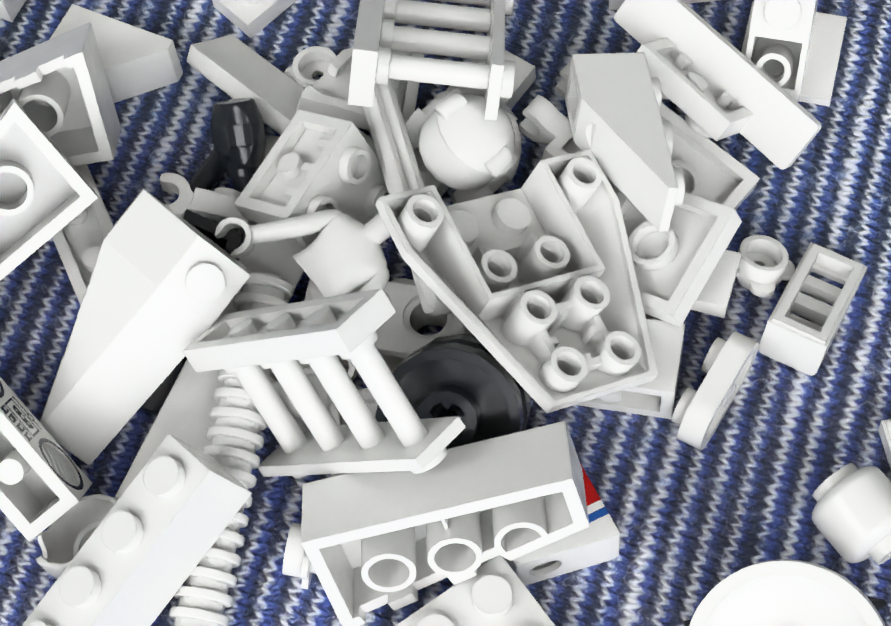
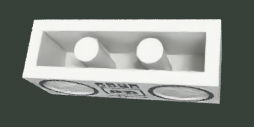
M0 377V509L30 542L76 505L92 485V482Z

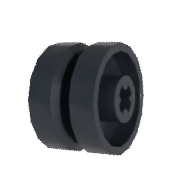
M458 334L437 337L413 351L392 373L420 419L453 417L447 410L452 404H456L462 409L464 414L460 419L466 428L446 446V449L526 430L531 411L529 394L474 336ZM377 405L376 420L378 422H387V418L379 405Z

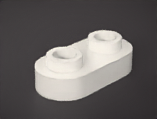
M734 331L727 341L720 337L716 338L702 365L701 371L707 373L697 391L688 387L674 410L672 422L680 425L677 439L699 450L705 448L747 377L756 357L759 342L737 331Z

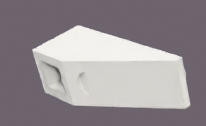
M645 52L572 54L565 103L573 141L582 151L591 149L604 174L659 232L668 231L674 205H681L683 203L685 181L682 168L673 167L671 159L673 150L672 127L669 121H662L661 84L658 77L650 76Z

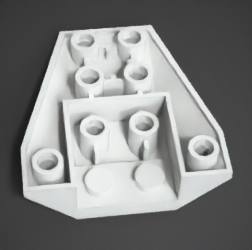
M591 149L540 160L520 189L446 206L435 185L382 196L376 201L375 206L402 259L546 413L653 381L658 376L620 202Z

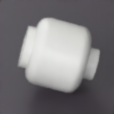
M853 463L847 464L828 477L814 491L812 496L817 503L812 511V521L845 561L858 563L872 557L880 565L891 558V481L875 466L858 469Z

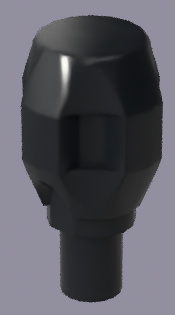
M238 98L216 102L212 109L211 130L215 151L222 167L227 169L228 178H233L234 189L241 193L263 162L266 148L263 119L253 98Z

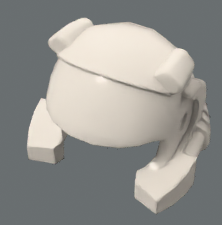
M454 88L435 94L434 100L422 110L418 107L405 122L413 151L419 150L425 167L438 181L456 189L450 197L453 204L494 195L493 193L504 183L512 181L520 161L522 142L519 126L516 121L518 118L500 98L497 121L484 120L485 92L476 89Z

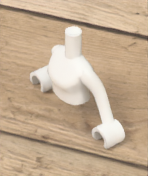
M326 209L255 225H248L243 219L237 217H228L222 220L216 227L215 237L217 239L224 237L234 228L244 229V243L231 253L230 256L233 258L248 256L254 250L255 244L296 238L321 231L308 247L293 255V258L325 298L350 294L360 287L362 288L359 292L381 288L384 291L390 277L387 261L380 244L391 235L380 214H377L365 225L349 214H344L337 209ZM347 359L349 362L347 373L353 381L358 371L352 361Z

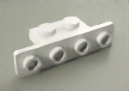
M625 0L615 13L614 20L641 44L636 53L645 52L650 76L658 77L660 80L662 98L670 99L686 114L684 116L686 123L698 134L718 141L740 133L779 169L784 170L795 162L820 131L821 123L684 1Z

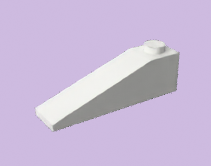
M144 188L103 239L91 279L83 296L77 319L40 419L42 426L59 445L89 466L185 357L182 351L212 326L251 276L241 262L231 257L224 249Z

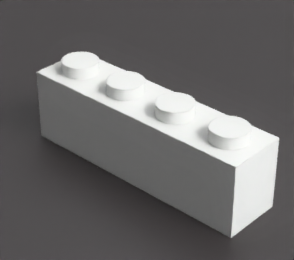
M168 434L22 626H151L252 492L211 456Z

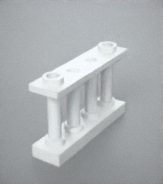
M360 0L352 52L348 105L373 107L375 84L388 85V79L485 89L484 120L497 121L500 98L511 99L514 86L516 62L505 60V14L512 15L514 0H433L488 7L487 9L412 0ZM403 23L487 33V36L394 26V24ZM391 51L486 60V64L391 54Z
M382 288L228 313L182 351L195 372L224 369L226 373L234 372L280 444L275 451L259 464L258 469L263 477L293 476V478L298 479L307 475L411 471L414 474L430 470L439 464L448 453L446 446L466 428L459 416L420 419L374 343L377 341L378 336L375 331L396 313ZM337 355L341 359H350L387 418V422H378ZM298 360L301 364H310L347 425H338ZM271 368L309 428L308 430L302 432L263 369Z

